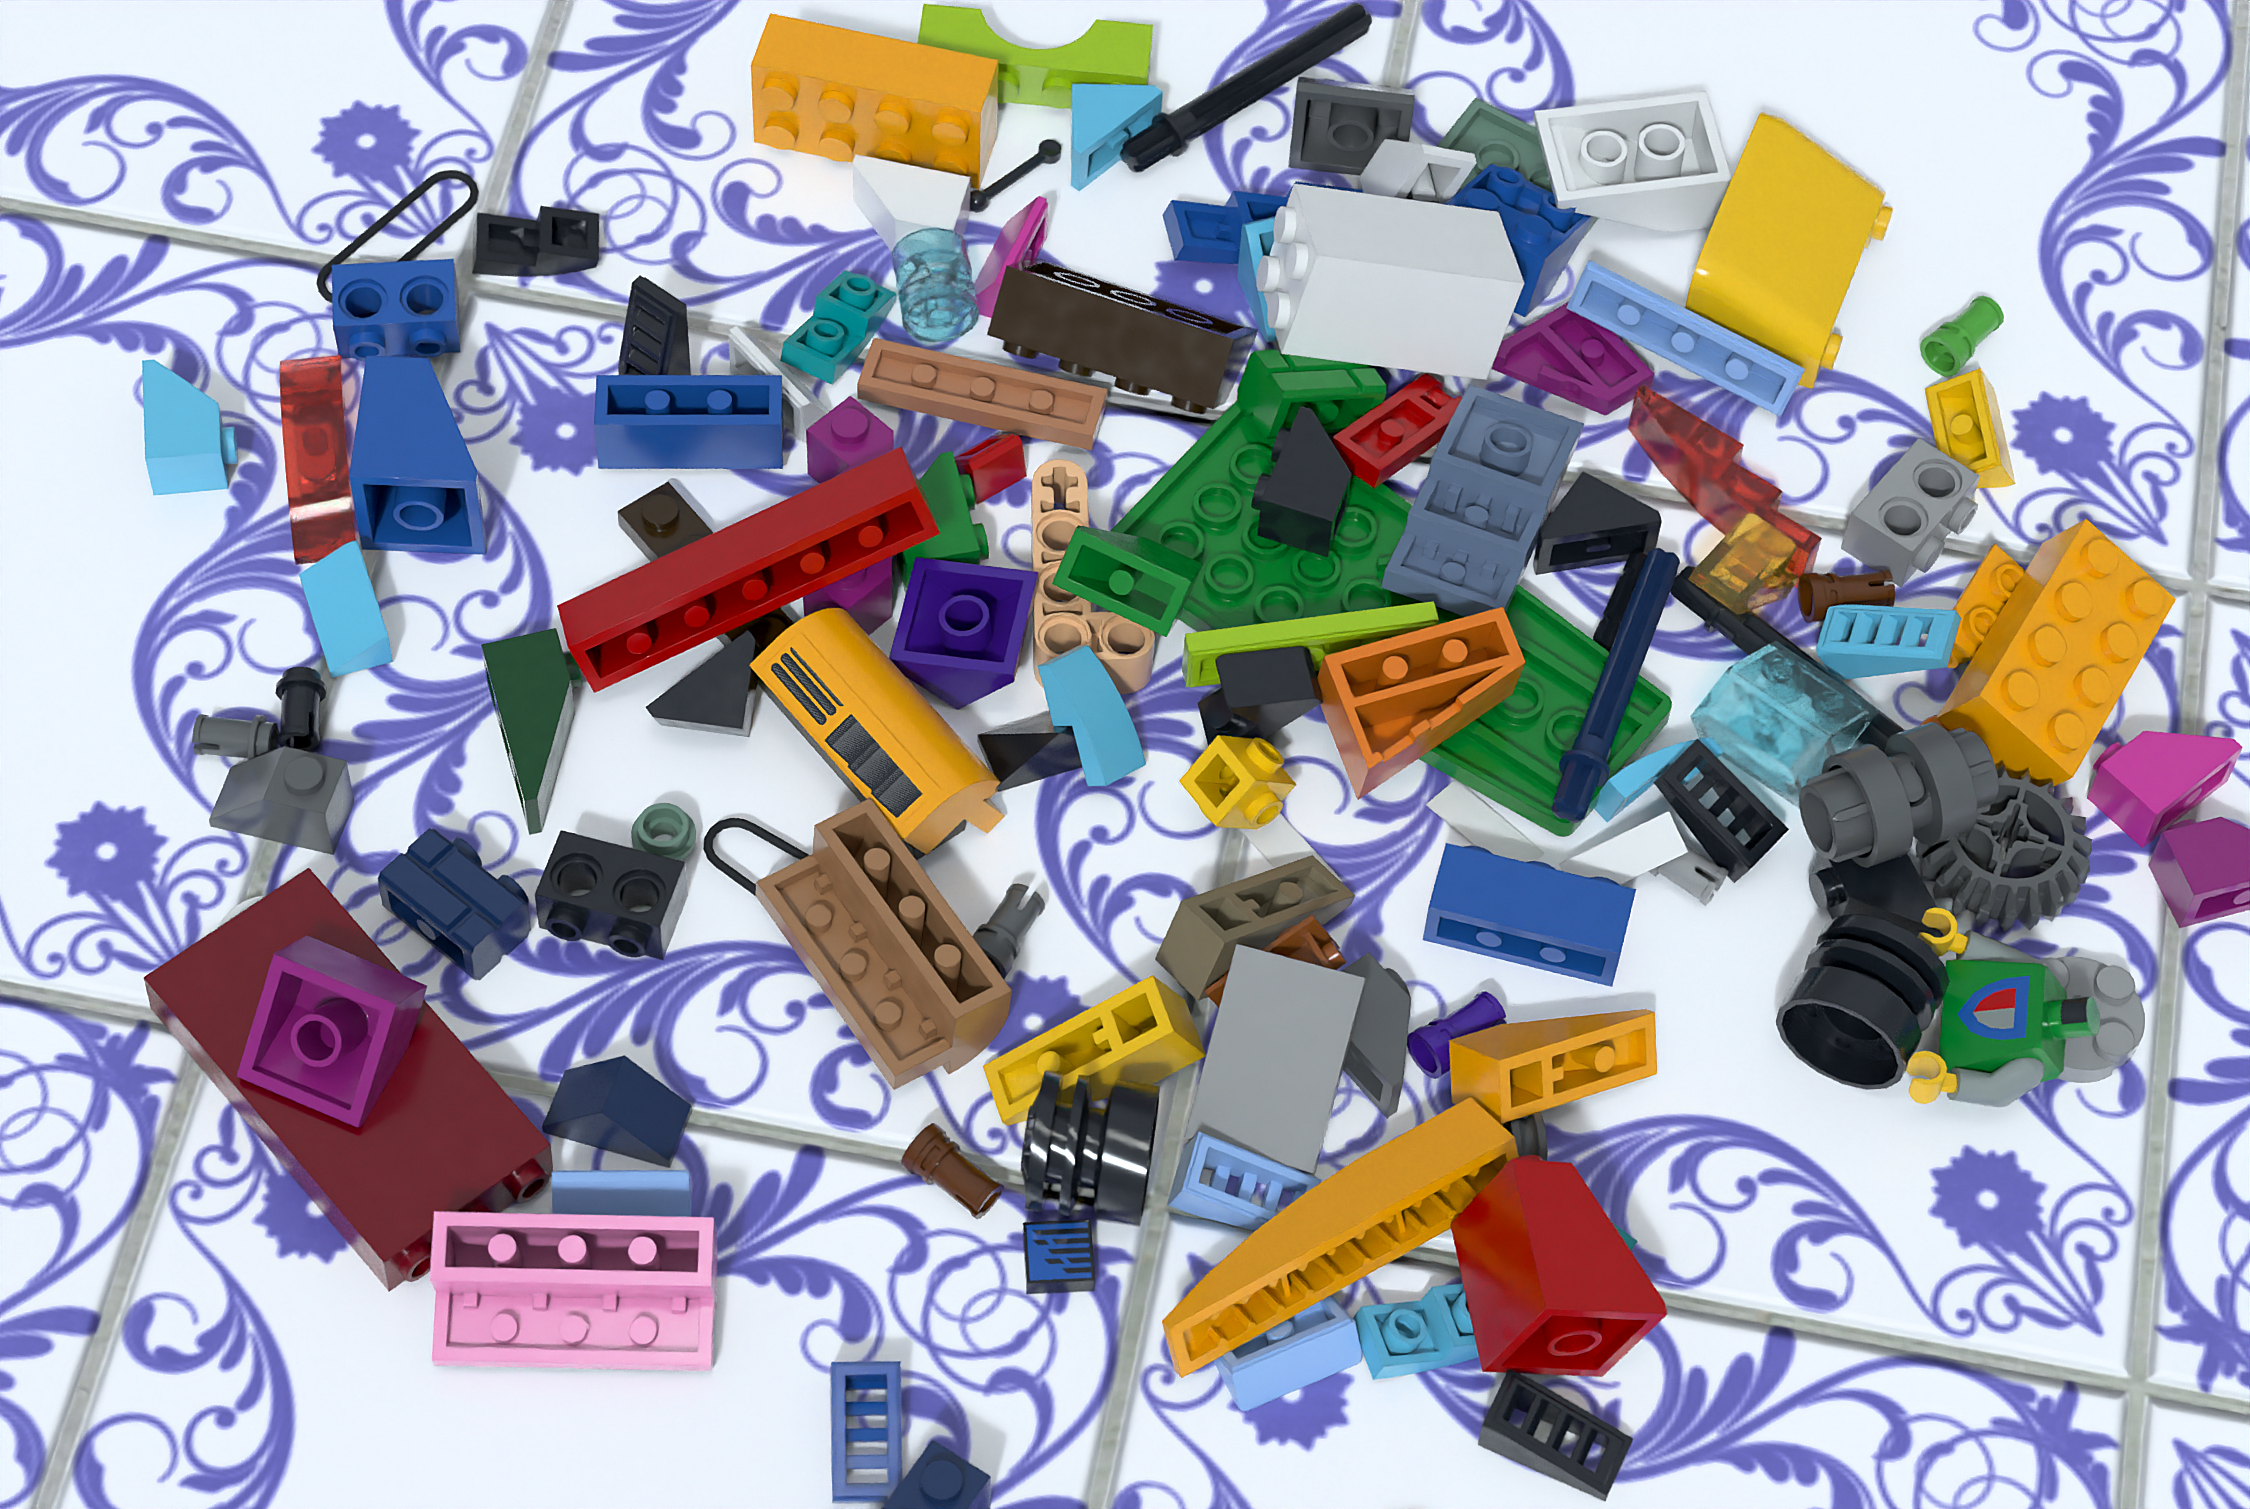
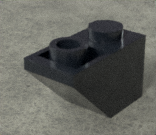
M1300 406L1291 429L1283 426L1279 429L1271 454V462L1276 463L1271 475L1261 473L1255 487L1251 508L1260 511L1257 536L1328 557L1347 511L1352 473L1313 410Z

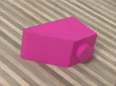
M2143 731L2125 746L2116 742L2099 756L2092 768L2097 774L2087 799L2143 848L2159 836L2162 831H2165L2229 780L2243 746L2232 738Z

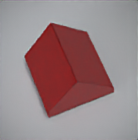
M1003 434L990 436L954 457L959 475L969 474L971 478L975 503L977 505L1027 477L1023 443L1019 435Z

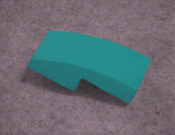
M844 270L816 295L813 315L783 342L780 361L833 385L853 364L876 334L893 307L897 293L876 284L867 276L853 274Z

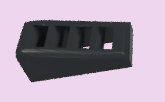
M639 275L631 284L619 355L618 374L691 375L686 304L646 277Z
M1698 738L1653 782L1715 864L1720 868L1723 867L1728 870L1727 877L1733 883L1745 875L1789 830ZM1697 767L1703 778L1689 791L1681 781ZM1713 788L1719 798L1707 809L1699 800ZM1728 808L1735 819L1725 827L1717 818ZM1742 829L1751 838L1745 845L1735 837Z
M1508 1369L1483 1422L1478 1446L1606 1502L1630 1449L1633 1438L1535 1380ZM1515 1408L1527 1413L1521 1428L1509 1423ZM1541 1420L1553 1425L1545 1443L1534 1437ZM1567 1431L1579 1436L1570 1458L1559 1452ZM1593 1443L1606 1448L1595 1473L1583 1466Z

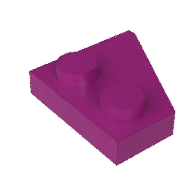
M1569 301L1501 342L1491 367L1492 370L1604 416H1607L1652 388L1655 373L1614 332L1566 309Z

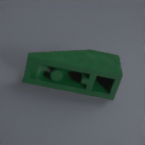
M556 628L481 645L487 685L529 835L542 832L575 715L572 689L582 687L580 668L570 650L563 652Z

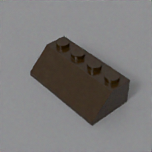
M1033 258L1006 266L987 335L1003 340L1002 349L1008 353L1024 358L1036 359L1038 352L1060 359L1058 368L1063 371L1083 377H1092L1095 370L1116 377L1114 386L1121 390L1148 396L1150 389L1171 395L1170 404L1176 408L1191 413L1205 414L1207 407L1215 409L1226 403L1253 346L1258 330L1045 260Z

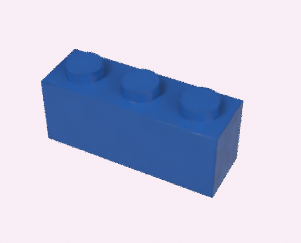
M596 375L594 429L598 469H783L784 417L782 375Z
M1446 843L1428 907L1423 940L1612 987L1636 889L1621 886L1617 882L1605 877L1588 878L1556 870L1553 866L1540 861L1523 862L1495 855L1479 846L1462 847Z

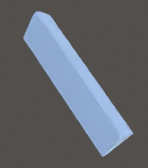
M1591 260L1586 264L1566 309L1781 417L1805 371L1799 365Z

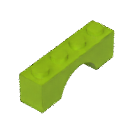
M923 3L917 43L999 60L998 103H1017L1064 109L1071 108L1072 84L1148 85L1153 24L1096 19L1087 32L1069 44L1050 49H1032L1012 44L997 35L989 27L979 8Z

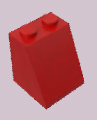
M1525 1155L1511 1159L1450 1224L1482 1372L1507 1373L1508 1369H1511L1520 1374L1603 1377L1668 1315L1664 1300L1573 1163L1543 1161L1541 1157L1536 1155Z

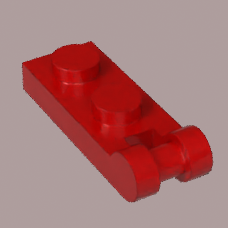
M1425 373L1333 436L1332 443L1350 472L1371 487L1376 488L1440 442L1462 396L1453 398L1443 391L1444 385L1441 381L1431 374Z

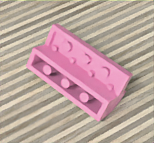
M434 1212L430 1282L436 1291L431 1360L434 1366L712 1371L715 1308L717 1307V1230L714 1217Z

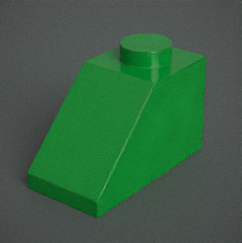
M1078 525L1052 584L1167 637L1183 611L1203 564L1148 538Z

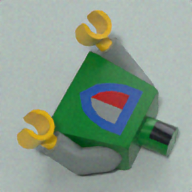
M1931 908L1924 913L1922 923L1927 927L1940 930L1944 937H1933L1930 934L1921 932L1918 938L1930 946L1938 957L1943 956L1950 950L1956 953V959L1946 960L1945 968L1950 983L1943 998L1939 1055L1929 1051L1917 1052L1911 1056L1906 1072L1912 1076H1925L1928 1078H1914L1911 1080L1908 1089L1911 1098L1917 1103L1927 1104L1936 1100L1940 1092H1945L1949 1100L2000 1108L2008 1106L2037 1087L2040 1082L2058 1078L2064 1071L2065 1040L2096 1036L2099 1032L2100 1017L2095 999L2092 996L2067 999L2065 989L2049 967L2042 961L1972 930L1966 931L1964 935L1958 933L1956 919L1949 911L1943 908Z

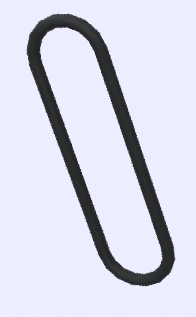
M455 170L437 172L428 177L324 265L318 273L316 281L319 294L326 301L332 303V293L326 288L325 284L326 277L332 271V265L341 264L431 186L445 179H458L464 182L470 190L468 200L398 261H411L472 209L479 195L477 183L470 175Z

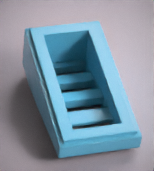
M1871 605L1830 606L1818 639L1816 652L1826 668L1840 680L1946 668L1961 617L1956 610ZM1928 634L1925 647H1918L1921 635ZM1901 637L1900 644L1896 645L1897 639Z

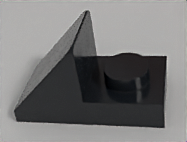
M1303 646L1225 654L1217 657L1215 663L1222 688L1197 704L1209 746L1218 735L1250 739L1261 738L1264 740L1323 703L1310 650Z

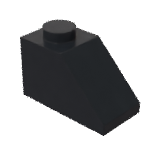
M1819 853L1817 854L1812 873L1809 875V888L1817 906L1822 910L1827 909L1832 920L1841 915L1862 914L1887 920L1910 931L1916 937L1921 932L1930 934L1933 937H1944L1940 930L1927 927L1922 923L1924 913L1928 909L1938 907L1908 854L1871 867H1862L1851 858L1835 863L1830 859L1823 858Z

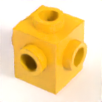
M1218 735L1179 780L1181 785L1198 804L1204 816L1216 827L1253 830L1264 827L1279 815L1283 808L1282 801L1297 785L1282 768L1284 764L1282 755L1270 743L1261 738L1250 739Z

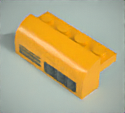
M822 609L800 619L782 632L749 665L865 798L872 799L902 840L926 855L964 819L988 834L1005 817L990 799L997 792L996 787L1001 782L844 609Z

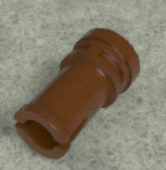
M1887 569L1879 570L1878 572L1838 576L1834 572H1827L1826 574L1817 572L1804 573L1798 581V603L1802 617L1807 623L1820 622L1825 620L1828 608L1837 605L1893 607L1895 603V585L1889 584L1884 586V582H1891L1893 579L1892 574Z
M936 1123L925 1127L914 1138L901 1159V1166L911 1174H916L918 1177L922 1176V1180L928 1185L935 1183L971 1212L970 1214L975 1219L982 1218L995 1205L1002 1194L1001 1190L1004 1189L1003 1184L998 1180L995 1181L960 1153V1146L955 1141H950L946 1132Z

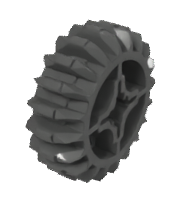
M2002 765L1997 770L1999 781L1997 800L1991 804L1989 811L1977 815L1972 831L1932 846L1917 841L1915 847L1916 858L1923 861L1920 868L1922 880L1935 882L1933 888L1934 900L1946 898L1954 900L1952 905L1954 917L1966 910L1976 914L1975 919L1978 928L1985 924L1988 918L1997 919L2004 933L2013 927L2014 921L2017 919L2030 931L2038 924L2040 917L2052 922L2055 917L2060 915L2063 906L2069 907L2071 903L2075 902L2081 889L2080 885L2085 883L2090 871V866H2088L2090 861L2088 859L2092 852V839L2084 836L2087 829L2085 825L2086 817L2071 815L2074 809L2073 797L2055 799L2053 797L2055 791L2053 781L2038 787L2031 783L2029 770L2021 775L2019 779L2009 777L2004 765ZM2003 838H2007L2008 843L2005 850L2007 853L2004 860L1999 859L2002 848L2001 842Z

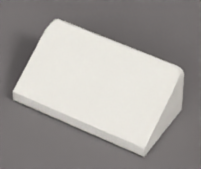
M738 326L731 328L728 335L730 369L736 375H782L784 425L799 441L806 443V429L830 412V410L764 343Z

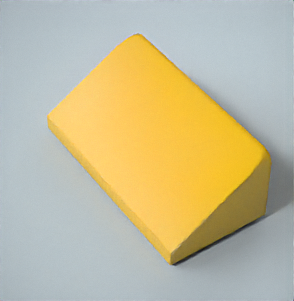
M1979 368L1924 388L1937 449L1980 475L1977 488H2001L2016 484L1996 392L1982 369Z

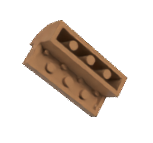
M871 798L815 824L813 852L811 855L756 881L757 899L893 1090L940 1066H943L948 1075L955 1072L978 1056L1003 1028L1009 1014L1012 990Z

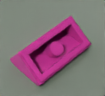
M1038 196L1011 217L1003 226L964 302V309L992 318L1006 266L1038 257L1048 233L1049 203H1047V198Z

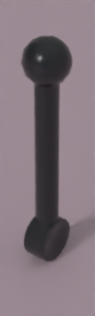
M1052 139L1042 141L1038 146V153L983 191H971L970 211L975 213L983 212L987 208L990 199L1041 164L1057 163L1061 158V145L1059 142Z

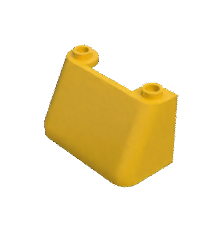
M1760 112L1700 253L1689 287L1685 308L1804 368L1805 371L1797 385L1813 390L1821 367L1832 370L1836 362L1844 336L1833 332L1865 248L1868 249L1872 238L1883 241L1894 208L1884 205L1886 192L1785 119Z

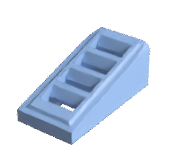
M1198 1132L1182 1151L1167 1205L1195 1216L1256 1231L1278 1214L1276 1210L1282 1189L1293 1191L1291 1204L1301 1195L1321 1183L1322 1180ZM1203 1168L1212 1170L1208 1186L1199 1183ZM1229 1175L1239 1177L1234 1196L1225 1193ZM1256 1182L1266 1184L1261 1206L1251 1203Z

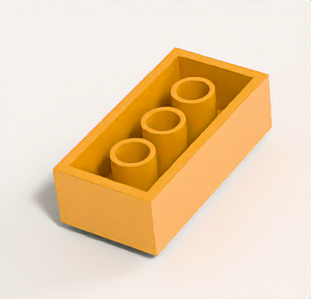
M770 13L751 62L754 142L769 145L780 150L788 149L826 157L837 162L853 163L855 154L967 176L970 177V188L980 190L997 138L999 60Z
M2087 519L2082 520L2041 544L1938 714L1937 719L1949 730L1962 727L1967 731L1976 733L1987 746L1996 770L2004 765L2010 778L2019 779L2021 775L2029 770L2031 783L2038 787H2042L2053 781V786H2056L2073 778L2176 599Z

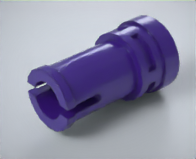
M1481 991L1472 1000L1444 1019L1435 1018L1428 1025L1420 1026L1409 1033L1407 1037L1408 1051L1415 1064L1423 1073L1437 1079L1450 1070L1449 1040L1500 1024H1507V1021L1504 1020L1506 1013L1502 1005L1492 994L1487 991Z

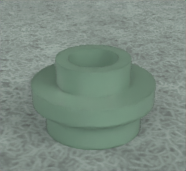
M653 804L647 807L635 820L631 830L632 845L637 850L682 861L691 854L695 847V824L687 813L674 804ZM662 834H668L674 837L673 839L668 841L654 840L657 836Z

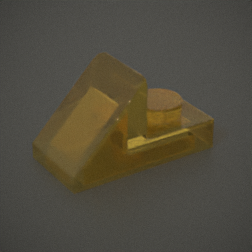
M1748 513L1692 572L1689 580L1739 615L1788 597L1798 577L1787 570L1786 567L1796 552L1797 545L1792 539L1755 513Z

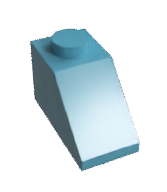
M155 359L142 360L145 461L153 495L228 489L227 464L238 463L235 427L223 426L220 407L217 401Z

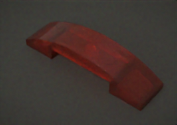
M341 355L280 361L282 435L295 565L317 563L344 544L357 540L354 505L349 480L350 469L345 421L346 405Z

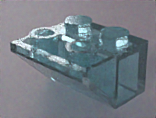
M1774 641L1728 667L1690 715L1699 739L1711 737L1724 751L1721 754L1723 758L1800 809L1799 794L1802 787L1806 785L1807 780L1821 775L1824 761L1829 756L1849 750L1876 716L1878 710L1875 706L1779 642Z

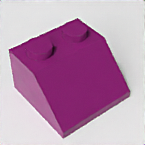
M306 935L273 954L237 1077L359 1128L365 1123L409 1047L428 985Z

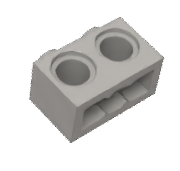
M1918 438L1851 512L1840 549L1876 572L1884 569L1889 570L1893 577L1891 581L1902 587L1917 569L1926 573L1934 565L1944 548L1945 542L1943 540L1951 531L1959 535L1969 525L1979 506L1978 503L1973 501L1980 475L1921 438Z

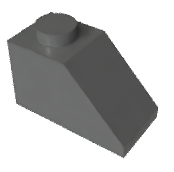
M284 746L232 766L210 815V827L334 855L354 805L347 761Z
M1368 952L1341 971L1367 979L1343 1071L1388 1119L1398 1111L1404 1077L1411 997L1408 987L1401 976L1391 968L1384 969Z

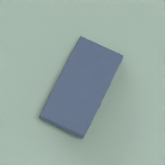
M1469 384L1432 456L1428 476L1409 511L1405 531L1385 569L1381 587L1422 602L1434 601L1436 607L1464 617L1503 607L1506 613L1537 544L1539 529L1547 520L1581 436L1584 423Z

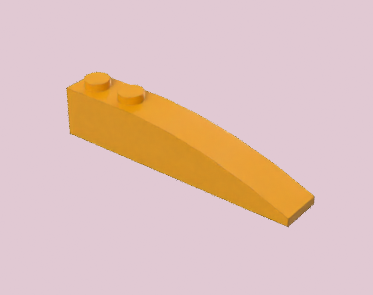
M1469 1097L1356 1159L1301 1195L1254 1231L1218 1263L1161 1321L1175 1372L1181 1378L1189 1375L1451 1228L1450 1224L1501 1171L1504 1165L1511 1159L1519 1157L1515 1137L1476 1101Z

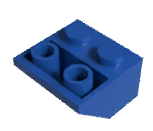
M1492 163L1444 204L1499 213L1524 281L1513 312L1524 318L1550 295L1593 216L1575 213L1576 208H1557L1553 192H1549L1526 181L1514 169L1498 167Z

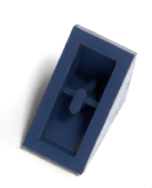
M624 1055L565 1070L542 1125L543 1133L670 1168L690 1119L692 1105Z

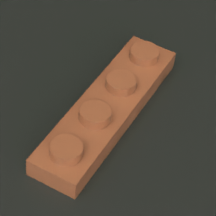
M874 337L857 382V399L1091 451L1093 450L1107 405L1108 389Z

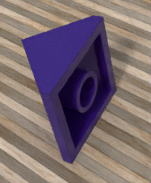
M915 557L889 659L905 677L957 710L1013 683L1039 582L1038 572Z

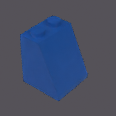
M400 354L391 356L366 355L349 472L361 549L486 555L487 540L478 473L429 358H415Z

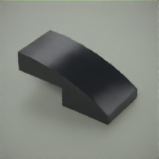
M540 205L537 220L477 212L473 227L472 274L531 277L560 275L597 267L599 261V213Z

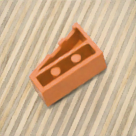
M1503 607L1324 656L1317 677L1323 703L1320 706L1357 800L1513 694L1526 662Z

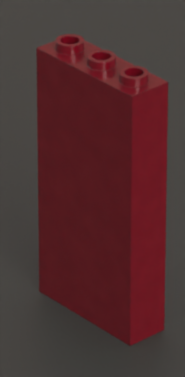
M307 868L143 977L151 1010L390 1292L405 1280L414 1282L430 1272L434 1212L501 1213L516 1201L518 1203H525L533 1199L546 1187L552 1172H554L551 1144L424 999L409 1047L365 1123L359 1128L237 1077L275 952L307 935L401 974L312 870Z

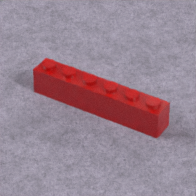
M901 446L557 605L568 649L593 692L596 693L941 533L926 495Z

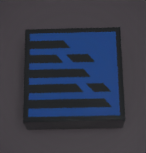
M1091 1219L1023 1222L1022 1235L1026 1294L1094 1291L1095 1272Z

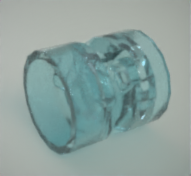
M929 228L910 233L898 241L892 251V264L896 287L899 290L898 301L902 325L908 335L920 341L943 342L961 337L973 329L979 320V307L975 284L972 281V267L968 244L964 238L952 230Z

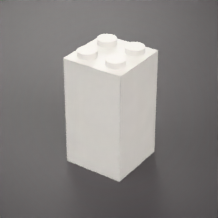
M1294 184L1287 206H1281L1276 213L1273 229L1274 243L1270 255H1264L1261 258L1256 278L1257 289L1259 292L1264 293L1267 303L1268 326L1275 330L1281 354L1487 380L1524 285L1499 213Z

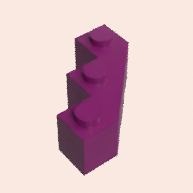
M850 395L806 429L807 474L821 484L894 450V431ZM893 556L804 596V617L822 609L841 608L850 614L868 636L892 617Z

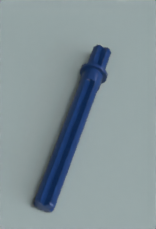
M1654 548L1647 554L1579 734L1575 738L1571 750L1566 751L1559 761V770L1562 773V778L1551 807L1553 814L1557 818H1566L1572 823L1582 821L1586 816L1596 787L1603 786L1608 780L1610 769L1607 762L1611 754L1612 744L1677 575L1680 560L1674 552H1665L1661 548Z

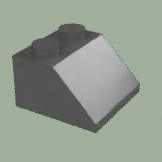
M1299 76L1296 88L1288 167L1361 176L1384 139L1409 142L1415 90Z

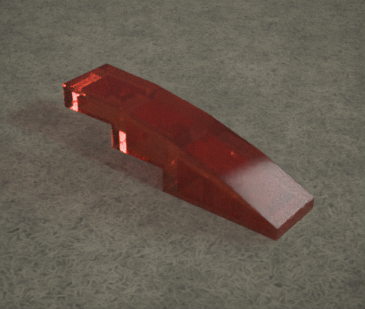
M1641 385L1634 395L1628 430L1659 472L1704 519L1747 555L1798 588L1800 576L1804 573L1813 572L1822 537L1778 512L1783 491L1739 465L1744 444L1648 387Z

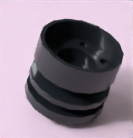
M1862 914L1841 915L1823 927L1816 946L1811 949L1807 957L1804 972L1799 974L1794 980L1778 1010L1775 1023L1781 1039L1793 1054L1817 1073L1841 1084L1865 1090L1887 1089L1901 1081L1911 1056L1915 1054L1922 1036L1921 1032L1930 1026L1935 1010L1940 1007L1950 981L1944 963L1930 946L1910 931L1881 918Z
M1045 1070L1041 1087L1033 1104L1030 1105L1025 1127L1020 1170L1026 1190L1025 1210L1043 1213L1049 1183L1061 1185L1059 1215L1070 1217L1080 1188L1093 1189L1096 1221L1140 1227L1154 1146L1160 1086L1116 1080L1111 1089L1106 1108L1101 1109L1092 1107V1088L1089 1076H1078L1073 1104L1061 1103L1063 1073Z

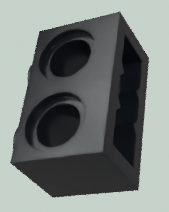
M560 830L534 894L539 928L548 930L555 937L566 941L583 939L610 946L617 953L627 957L637 958L645 955L663 960L688 897L685 862ZM576 889L589 890L588 893L579 896L567 894ZM639 905H647L653 907L644 912H634L629 910Z

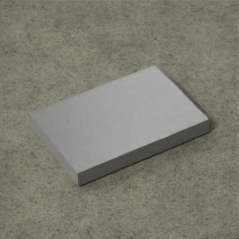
M1236 944L1184 1138L1191 1140L1198 1132H1202L1283 1165L1316 1173L1367 979Z

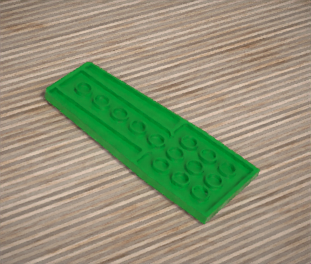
M1238 400L1110 530L1112 532L1148 538L1203 564L1179 617L1180 621L1197 632L1424 603L1381 587L1385 569L1405 531L1408 514L1412 507L1410 503L1382 483L1373 488L1352 474L1347 511L1328 557L1257 536L1260 511L1251 508V503L1261 473L1271 475L1276 463L1271 462V454L1276 438L1264 439L1253 423V416H1248ZM1518 585L1506 615L1526 663L1513 694L1427 752L1419 760L1560 837H1567L1575 832L1597 806L1600 790L1603 786L1596 787L1586 816L1582 821L1572 823L1566 818H1557L1553 814L1551 807L1562 778V773L1559 770V761L1566 751L1571 750L1574 740L1579 734L1610 652ZM1436 607L1439 618L1438 624L1464 618L1462 615ZM1638 675L1611 747V754L1607 762L1610 769L1608 780L1625 767L1634 763L1669 721L1672 709L1670 697L1641 675Z

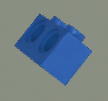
M454 259L332 265L333 330L339 359L354 358L365 361L366 355L391 356L397 354L433 358L443 353L461 352L459 290ZM425 310H435V311H436V312H434V313H432V314H428V315L418 314L419 312H422V311H425ZM365 313H374V314H375V315H373V316H371V317H367V318H359V317H357V316H359V315H361V314H365Z

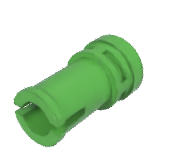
M1977 296L1953 321L1943 323L1922 340L1920 352L1925 363L1939 375L1950 377L1957 374L1965 366L1966 362L1974 356L1976 347L1991 332L1997 330L2003 324L2004 314L2001 307L1987 296Z

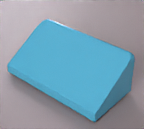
M357 540L344 544L299 574L331 678L393 662L388 633Z

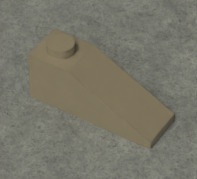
M1311 855L1182 900L1155 960L1177 980L1184 990L1188 991L1199 1001L1208 997L1204 990L1220 980L1230 969L1236 944L1262 950L1275 941L1282 931L1299 924L1311 914L1323 926L1348 908L1356 895Z

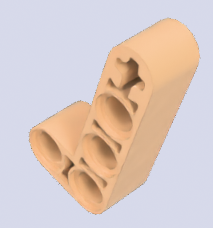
M1062 459L1047 461L1034 472L1031 491V571L1038 572L1039 582L1032 607L1033 672L1035 679L1043 688L1038 665L1061 655L1055 652H1067L1077 646L1088 645L1111 677L1119 694L1135 693L1144 688L1151 679L1155 641L1154 631L1113 612H1091V602L1052 584L1078 525L1089 527L1088 481L1081 467L1071 461ZM1054 503L1064 504L1065 510H1054ZM1057 600H1063V601H1068V602H1056V601H1057ZM1118 652H1129L1132 654L1125 655L1119 654Z

